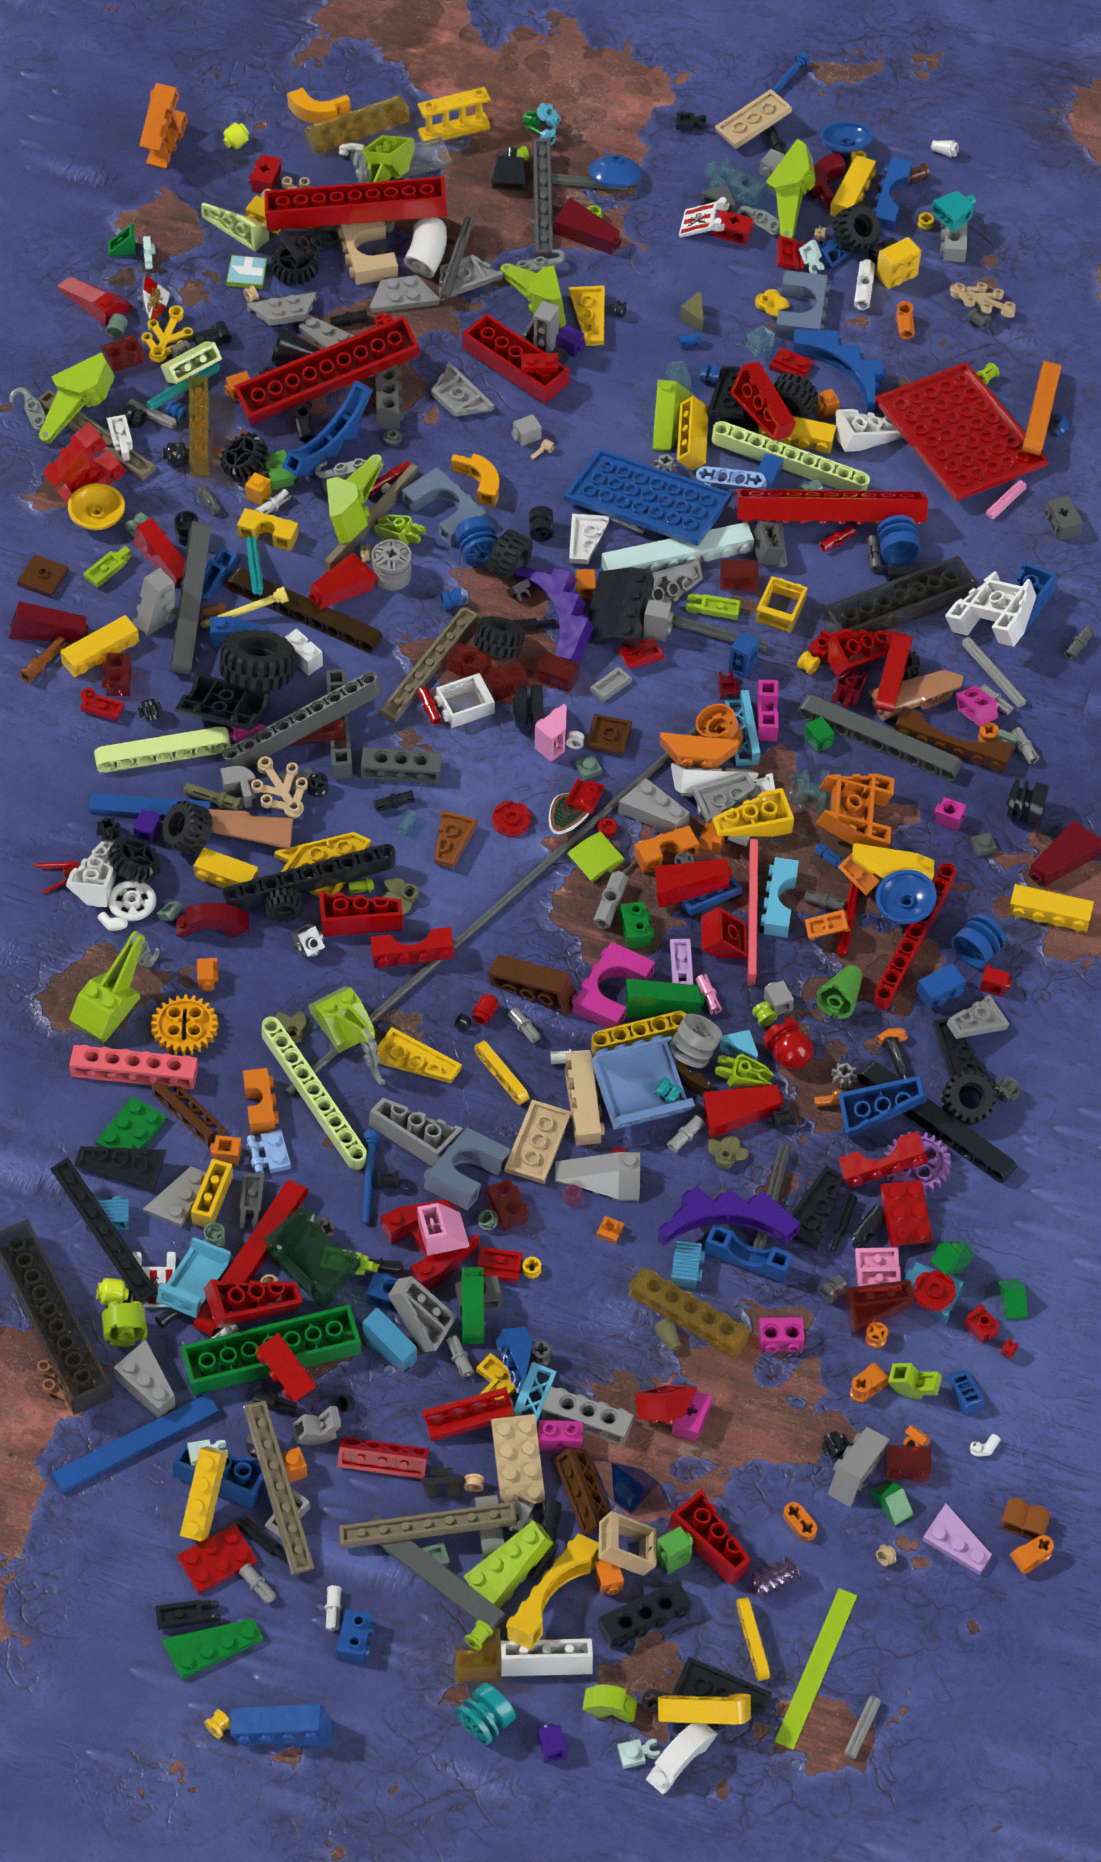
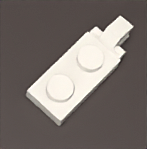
M120 415L107 418L114 450H116V453L121 452L123 461L130 460L129 450L133 449V443L126 416Z

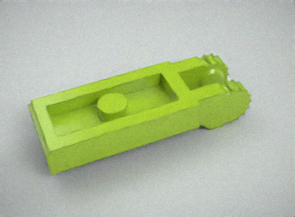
M706 594L688 595L687 600L690 603L686 604V612L738 620L741 606L740 600Z

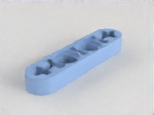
M703 466L696 472L699 482L707 483V485L711 484L713 487L765 489L767 486L766 478L759 472ZM726 474L727 479L725 481H718L720 475ZM740 476L745 477V480H744L743 483H741V484H737V483H736V479H737L738 477H740Z

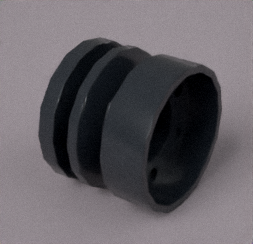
M1016 777L1008 795L1006 818H1012L1013 811L1015 810L1018 811L1016 820H1020L1024 812L1027 813L1028 823L1040 825L1049 785L1036 782L1033 790H1030L1029 780H1025L1024 788L1019 787L1021 778Z

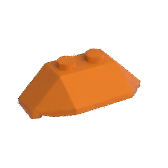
M660 732L659 745L676 764L684 767L699 766L704 769L719 767L738 753L739 740Z

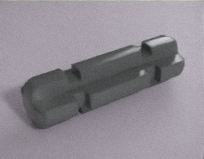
M198 486L197 493L202 497L201 499L208 509H211L212 515L217 516L221 514V507L211 492L208 491L207 486Z

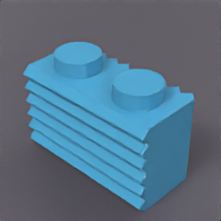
M120 1196L104 1200L103 1198L95 1197L116 1230H129L130 1206L128 1199Z
M676 1240L671 1286L696 1289L697 1282H701L703 1269H699V1263H704L705 1251L701 1250L702 1243Z

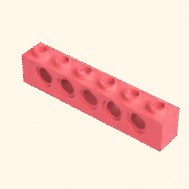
M74 1045L69 1064L71 1077L152 1085L159 1080L163 1085H168L171 1088L180 1086L183 1089L194 1090L198 1072L197 1058L191 1056H176L168 1053L157 1054L148 1051L138 1052L128 1049L119 1050L108 1047L100 1048L88 1045Z

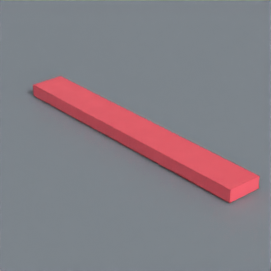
M750 839L747 985H755L757 976V839Z

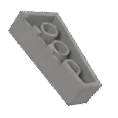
M382 1098L371 1109L369 1117L370 1127L432 1167L437 1157L444 1154L446 1147L455 1142L458 1135L462 1134L463 1129L456 1125L455 1127L446 1124V1121L440 1119L436 1121L428 1118L425 1113H415L408 1110V1107Z

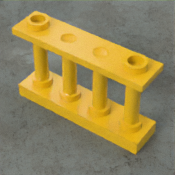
M485 87L418 103V108L426 120V127L418 128V135L423 145L490 129V123L485 113L482 112L483 103L490 101ZM475 105V114L466 116V107ZM459 109V118L449 121V111ZM442 113V123L433 125V115Z

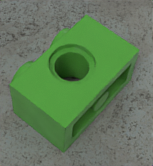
M681 1526L657 1540L656 1557L667 1575L690 1563L693 1540L687 1531H683Z

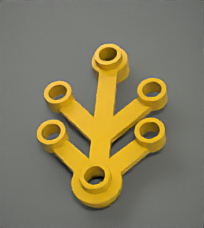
M172 306L169 309L170 321L164 333L156 319L148 321V329L154 332L160 341L159 345H156L152 334L149 332H145L141 336L142 343L150 348L149 358L153 362H163L169 354H172L170 347L166 348L167 344L182 338L186 340L193 338V329L190 327L172 334L177 322H180L184 317L182 307Z

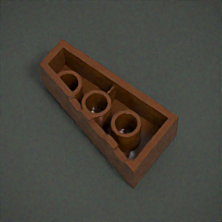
M498 954L487 972L492 986L516 995L518 992L527 1001L532 1003L534 1000L545 1004L544 1008L551 1011L553 1008L560 1010L561 1015L568 1017L573 1008L571 1001L576 991L571 975L565 971L550 969L547 966H539L529 961H521L511 956Z

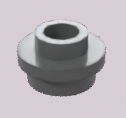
M390 429L384 433L383 439L388 446L395 447L400 444L402 434L396 429Z

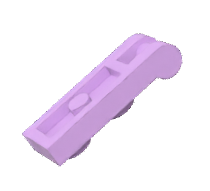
M670 939L672 983L693 985L690 939ZM679 978H686V981H679Z

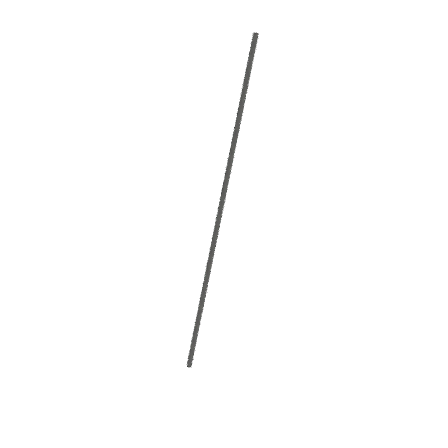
M696 726L686 735L697 736L699 733ZM664 753L454 940V950L570 849L600 820L619 805V801L645 778L648 779L671 757ZM444 960L430 961L369 1015L372 1024ZM333 1047L311 1067L315 1074L339 1054L337 1049ZM292 1084L285 1091L289 1096H292L297 1089Z

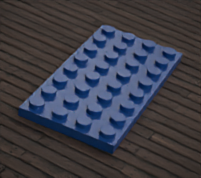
M598 449L564 494V501L695 546H699L732 500L731 492L602 449Z

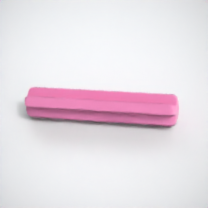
M1022 480L1015 483L986 511V516L990 519H995L1026 489V483Z

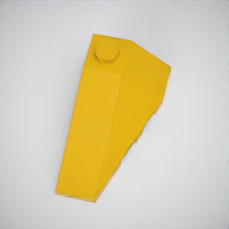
M783 788L764 791L758 794V797L750 801L749 799L744 801L743 805L735 809L731 808L713 817L712 822L718 836L775 837L792 833L794 817Z
M857 843L853 845L852 861L870 874H877L882 879L900 870L921 872L931 881L934 877V860L918 853Z

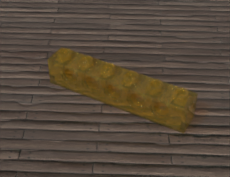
M398 95L305 128V139L314 154L324 152L410 121V108L402 96Z
M189 376L190 477L209 476L208 376Z
M642 1266L628 1286V1296L663 1317L669 1318L670 1321L736 1360L750 1342L752 1331L745 1324L737 1323L728 1314L715 1310L708 1302L700 1301L691 1292L683 1291L674 1282L661 1278L654 1270H648ZM656 1288L659 1291L653 1292L650 1289ZM675 1299L676 1302H669L668 1300ZM687 1310H693L695 1312L688 1313ZM709 1320V1321H712L713 1323H712V1324H707V1323H705L704 1321ZM728 1331V1332H730L731 1334H730V1335H725V1334H723L722 1332Z

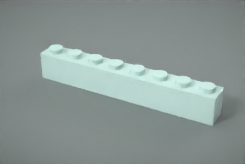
M740 523L709 530L699 546L670 538L602 553L601 565L603 571L634 567L650 569L652 573L695 560H699L700 563L753 551L754 538L748 523Z

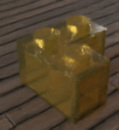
M495 1628L493 1634L485 1639L480 1651L455 1650V1682H501L500 1628Z

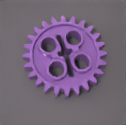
M925 1132L922 1139L927 1156H934V1158L929 1159L928 1162L919 1167L907 1168L908 1171L886 1175L887 1181L892 1180L891 1183L922 1180L924 1195H926L927 1189L934 1193V1186L941 1188L940 1181H947L946 1175H950L949 1168H951V1161H949L950 1153H947V1146L942 1147V1140L935 1142V1135L929 1139L927 1132ZM893 1139L894 1146H887L888 1152H884V1158L894 1151L897 1140ZM923 1173L928 1174L927 1177H921L920 1175Z

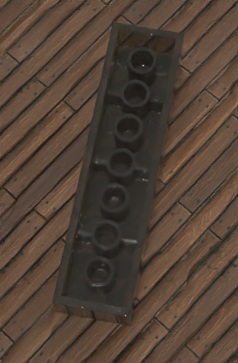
M958 555L824 606L822 620L830 633L843 629H851V631L866 630L867 632L887 631L952 606L960 598L964 600L970 595V590L977 588V581Z

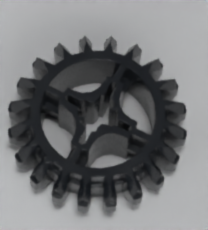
M280 245V248L275 249L271 257L272 273L277 280L282 281V284L287 282L288 285L295 283L296 286L298 283L304 285L305 281L310 282L311 278H315L319 271L320 263L317 254L295 261L286 245L285 247Z
M248 432L246 434L241 433L240 437L235 436L233 441L229 440V445H225V450L221 452L222 456L219 458L221 460L220 465L227 476L234 480L241 481L245 479L247 481L249 476L252 477L254 473H259L260 468H264L263 464L268 461L266 457L269 456L268 447L264 443L265 441L255 433L251 434Z
M122 836L120 839H116L109 849L107 858L114 872H118L119 876L125 877L126 880H131L132 883L137 881L139 884L152 881L159 873L162 861L159 858L160 854L156 852V848L150 847V843L147 844L144 840H138L137 837L133 839L131 836L126 838Z

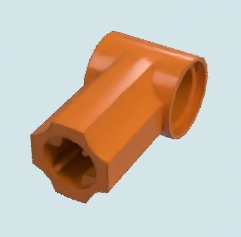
M902 301L897 305L895 320L898 326L899 337L903 340H909L915 336L913 305L908 301Z

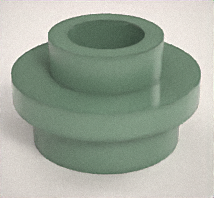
M484 1210L478 1216L479 1226L486 1231L495 1228L499 1221L498 1214L493 1210Z

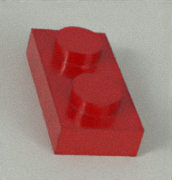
M558 353L521 354V373L558 372Z

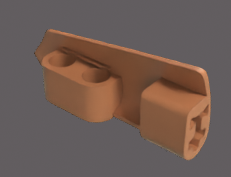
M942 670L902 681L894 713L875 709L879 688L869 690L868 694L873 698L872 705L882 721L900 715L903 707L913 709L920 706L921 709H927L949 700L953 695V690L961 688L963 676L951 671Z
M208 809L212 815V833L290 849L293 836V818L252 816L246 811Z

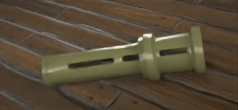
M187 782L183 789L184 794L217 804V807L220 809L226 808L241 811L244 802L242 797L236 798L228 795L227 792L218 793Z

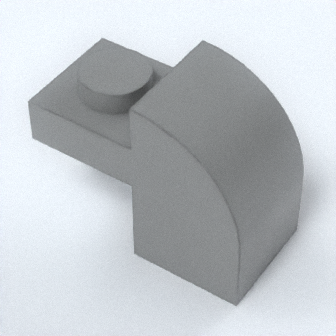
M242 766L221 768V781L224 792H227L228 795L241 793L244 799V807H253L252 799H255V793L251 789V783L253 780H256L254 774Z
M330 1406L319 1416L303 1414L293 1423L296 1444L317 1445L336 1439V1431L341 1427V1418L338 1407Z

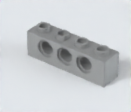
M941 222V227H944V229H941V240H944V243L941 242L940 253H943V261L965 262L967 223L953 233Z
M551 1387L542 1407V1419L548 1421H582L583 1433L624 1446L633 1423V1414H630L627 1410L609 1407L604 1402L589 1400L584 1395L568 1393L563 1388ZM571 1406L572 1409L566 1410L563 1407ZM584 1413H591V1414H593V1415L590 1416V1417H587V1416H584L583 1414H584ZM605 1420H612L613 1423L607 1424V1423H605L604 1421H605Z

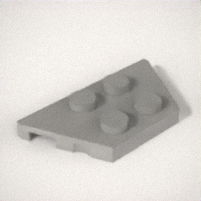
M474 255L464 257L461 260L450 297L503 279V272L500 270L496 272L491 269L490 264L481 261ZM449 263L440 266V283H439V284H440V287H439V299H440V301L445 299V298L442 299V298L440 297V290H441V287H442V284H443V281H444V278H445V275H446V272H447Z
M417 275L381 279L370 305V313L439 305V297Z
M316 292L247 303V309L249 312H256L257 317L264 320L270 326L304 321L308 318L309 312L313 308V301L317 300Z
M450 362L446 365L445 372L440 375L438 382L431 390L432 396L454 417L494 410V404Z

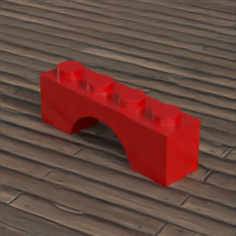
M451 927L431 929L429 935L423 941L413 945L401 944L391 934L371 937L374 968L455 958Z
M918 1131L898 1137L894 1151L883 1159L871 1160L862 1156L859 1151L839 1157L842 1173L849 1188L862 1186L871 1180H880L892 1173H901L904 1169L910 1167H919L929 1161L923 1139Z

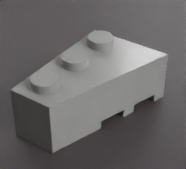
M159 568L144 577L140 592L142 597L141 604H138L136 608L139 611L138 616L133 620V623L146 637L166 624L172 623L177 618L174 582Z
M146 1340L113 1367L115 1379L157 1418L168 1414L176 1407L174 1393Z
M866 1427L862 1434L858 1432L852 1442L853 1446L848 1445L843 1454L844 1458H839L833 1467V1470L836 1472L828 1495L851 1507L857 1490L861 1491L864 1487L863 1482L869 1474L873 1473L885 1454L890 1439L869 1427Z

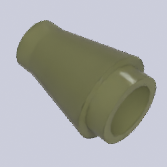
M669 1318L661 1320L654 1326L656 1335L669 1348L670 1352L682 1346L679 1342L674 1322H671Z

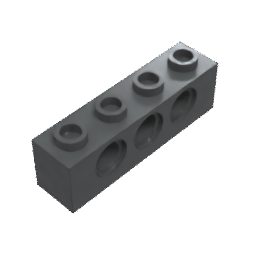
M397 365L375 374L378 429H400V421H403V410H399V407H403L402 395H398V393L402 392L401 381H398V378H401V367H397Z
M375 747L363 748L361 778L440 783L442 753L434 751L377 749Z

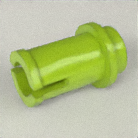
M366 877V880L348 882L350 895L366 891L371 893L374 890L372 878L368 879Z

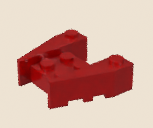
M88 422L70 438L72 442L68 447H63L59 451L61 455L54 463L50 462L42 472L55 488L62 482L64 483L57 490V493L68 504L71 495L79 488L95 483L110 485L120 479L126 473V470L109 449L95 460L93 459L96 454L102 452L107 444Z
M447 1200L402 1206L381 1215V1229L390 1244L408 1236L412 1238L424 1259L411 1265V1276L428 1291L441 1285L451 1272L456 1271L467 1257L469 1258L479 1249V1235L477 1233L467 1238L469 1242V1247L427 1256L418 1223L417 1207L439 1203L457 1211V1205Z

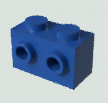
M951 963L918 980L917 993L929 1009L935 1006L939 1007L947 1000L962 995L966 980Z
M345 1609L336 1650L337 1660L364 1664L365 1656H370L371 1643H368L369 1636H374L376 1622H372V1613Z

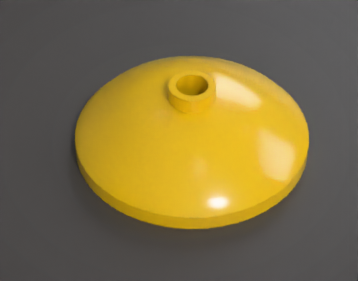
M95 483L85 485L76 490L68 501V513L72 521L88 530H102L113 526L122 518L125 511V502L122 494L114 487L106 484Z

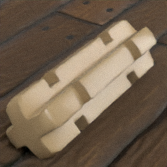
M362 544L360 547L362 562H371L372 550L370 549V544Z

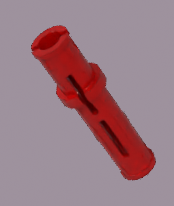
M405 461L377 478L368 498L380 491L385 483L391 484L395 482L411 464Z

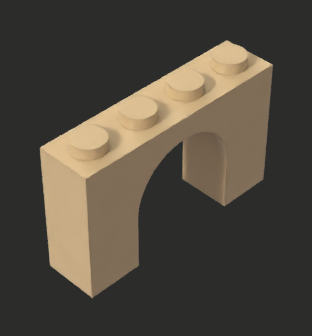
M385 222L342 224L340 228H337L339 238L342 239V251L346 252V264L350 265L349 274L351 278H354L356 285L398 277V264L394 252L370 256L362 254L357 250V247L365 242L386 239Z

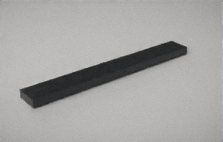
M67 1157L51 1167L50 1171L135 1299L144 1305L157 1297L158 1291L70 1159Z

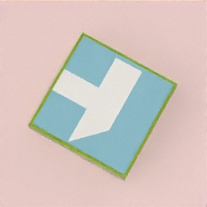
M232 255L226 281L227 286L250 288L253 285L255 289L263 290L268 259Z

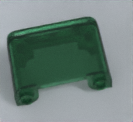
M301 1206L264 1238L265 1246L270 1259L293 1282H296L318 1306L325 1309L361 1267V1258L356 1252L348 1250L344 1252L318 1227L316 1222L318 1218L311 1210L307 1211Z

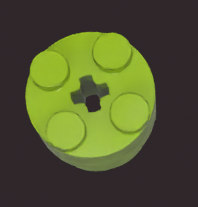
M113 1301L103 1311L102 1324L106 1343L108 1340L112 1346L129 1347L135 1345L134 1341L140 1339L142 1342L147 1338L145 1309L142 1307L141 1302L120 1303Z

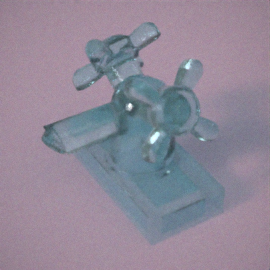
M804 770L803 773L796 775L792 774L791 778L794 781L790 783V786L794 787L798 784V791L795 793L794 789L790 788L789 793L791 796L788 797V800L803 808L804 804L801 800H804L805 797L816 798V813H823L827 792L819 790V787L826 776L829 775L830 770H822L819 783L810 782L808 770Z

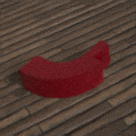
M839 152L821 158L814 165L816 181L814 187L810 190L812 199L818 198L826 210L831 209V203L834 199V194L827 183L833 179L844 177L846 164Z
M209 902L186 907V914L176 919V935L184 938L199 930L217 929L234 938L249 931V913L225 903Z

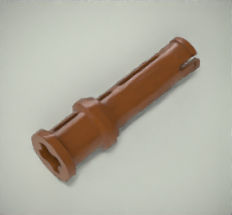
M58 636L37 658H32L24 669L18 671L20 678L25 683L31 684L38 674L44 672L45 666L67 646L66 641L62 644L65 639Z

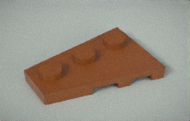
M441 810L439 837L434 859L436 865L451 869L455 868L478 825L477 819Z

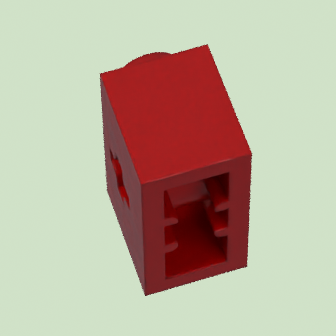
M264 154L260 155L259 160L255 161L254 172L249 177L252 192L262 193L266 189L275 190L282 172L281 158Z
M720 210L716 218H721L720 224H725L723 231H713L712 236L746 246L753 232L754 218Z

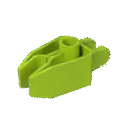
M404 515L378 518L379 524L373 526L376 534L382 540H399L407 546L409 543L418 544L421 541L419 535L426 533L424 526L413 523L410 516Z
M744 1054L738 1055L735 1059L724 1055L718 1056L717 1062L725 1067H716L715 1074L726 1078L731 1088L740 1089L772 1085L769 1081L774 1074L765 1065Z

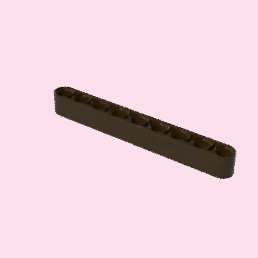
M236 568L225 583L230 591L253 602L273 595V592L277 591L276 589L282 587L262 578L263 593L261 595L253 594L250 572L242 568ZM287 588L285 590L289 598L288 602H274L264 606L367 653H372L383 638L382 633L378 629L329 607L319 609L309 598Z

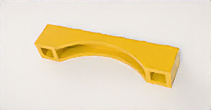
M578 1533L573 1540L567 1543L565 1551L562 1555L556 1557L554 1565L544 1573L542 1581L538 1586L535 1585L532 1588L530 1596L526 1601H522L515 1616L509 1618L506 1624L509 1640L532 1650L543 1635L542 1614L548 1600L565 1583L579 1576L589 1574L593 1570L595 1562L600 1560L598 1542Z

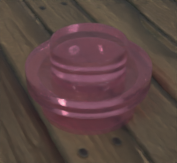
M568 1185L562 1192V1198L569 1205H577L583 1199V1191L577 1185Z

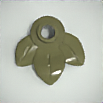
M400 878L385 880L384 884L389 892L383 897L401 899L403 915L407 914L411 910L412 903L419 897V889L414 884H406ZM410 891L413 895L408 897L405 893Z
M278 1011L275 1018L280 1021L288 1035H295L290 1036L295 1044L300 1042L303 1037L302 1030L306 1027L304 1013L298 1011L291 1018ZM269 1028V1029H267V1030H268V1031H274L275 1029Z
M728 1135L722 1141L711 1139L708 1143V1151L715 1156V1161L720 1168L728 1169L736 1161L745 1160L749 1154V1150L740 1148V1141L734 1135Z

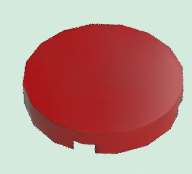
M506 801L495 807L492 814V825L503 836L517 837L528 831L531 825V813L520 802Z
M938 1270L923 1272L916 1278L913 1285V1297L916 1303L928 1311L947 1309L953 1303L956 1296V1289L952 1278Z

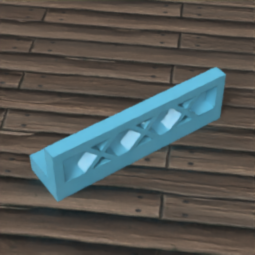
M741 690L740 699H728L724 702L729 707L741 706V710L738 713H734L737 720L744 723L741 729L743 737L747 739L739 747L738 753L734 755L736 766L756 765L760 761V748L749 690ZM744 751L750 755V758L739 759V754Z
M532 1362L514 1407L515 1416H522L523 1411L531 1408L537 1423L557 1371ZM541 1372L549 1375L548 1382L539 1384L536 1378L537 1373ZM538 1390L542 1398L532 1403L529 1393Z

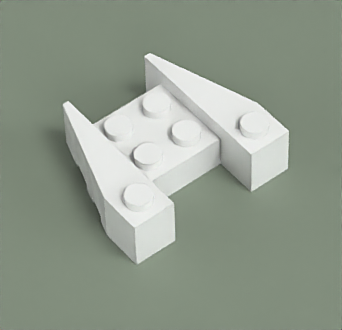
M993 572L984 579L985 583L979 588L970 590V595L964 600L960 598L955 602L945 617L952 632L968 635L980 618L995 621L992 629L998 643L1014 647L1025 632L1037 595L1029 579L1026 580L1023 586L1001 582L997 572Z

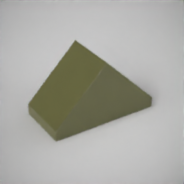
M697 292L681 305L680 319L699 332H703L704 321L701 292Z

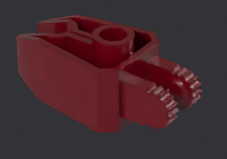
M850 669L836 680L831 703L836 704L840 701L845 709L849 706H857L864 690L867 673L856 676L858 669Z

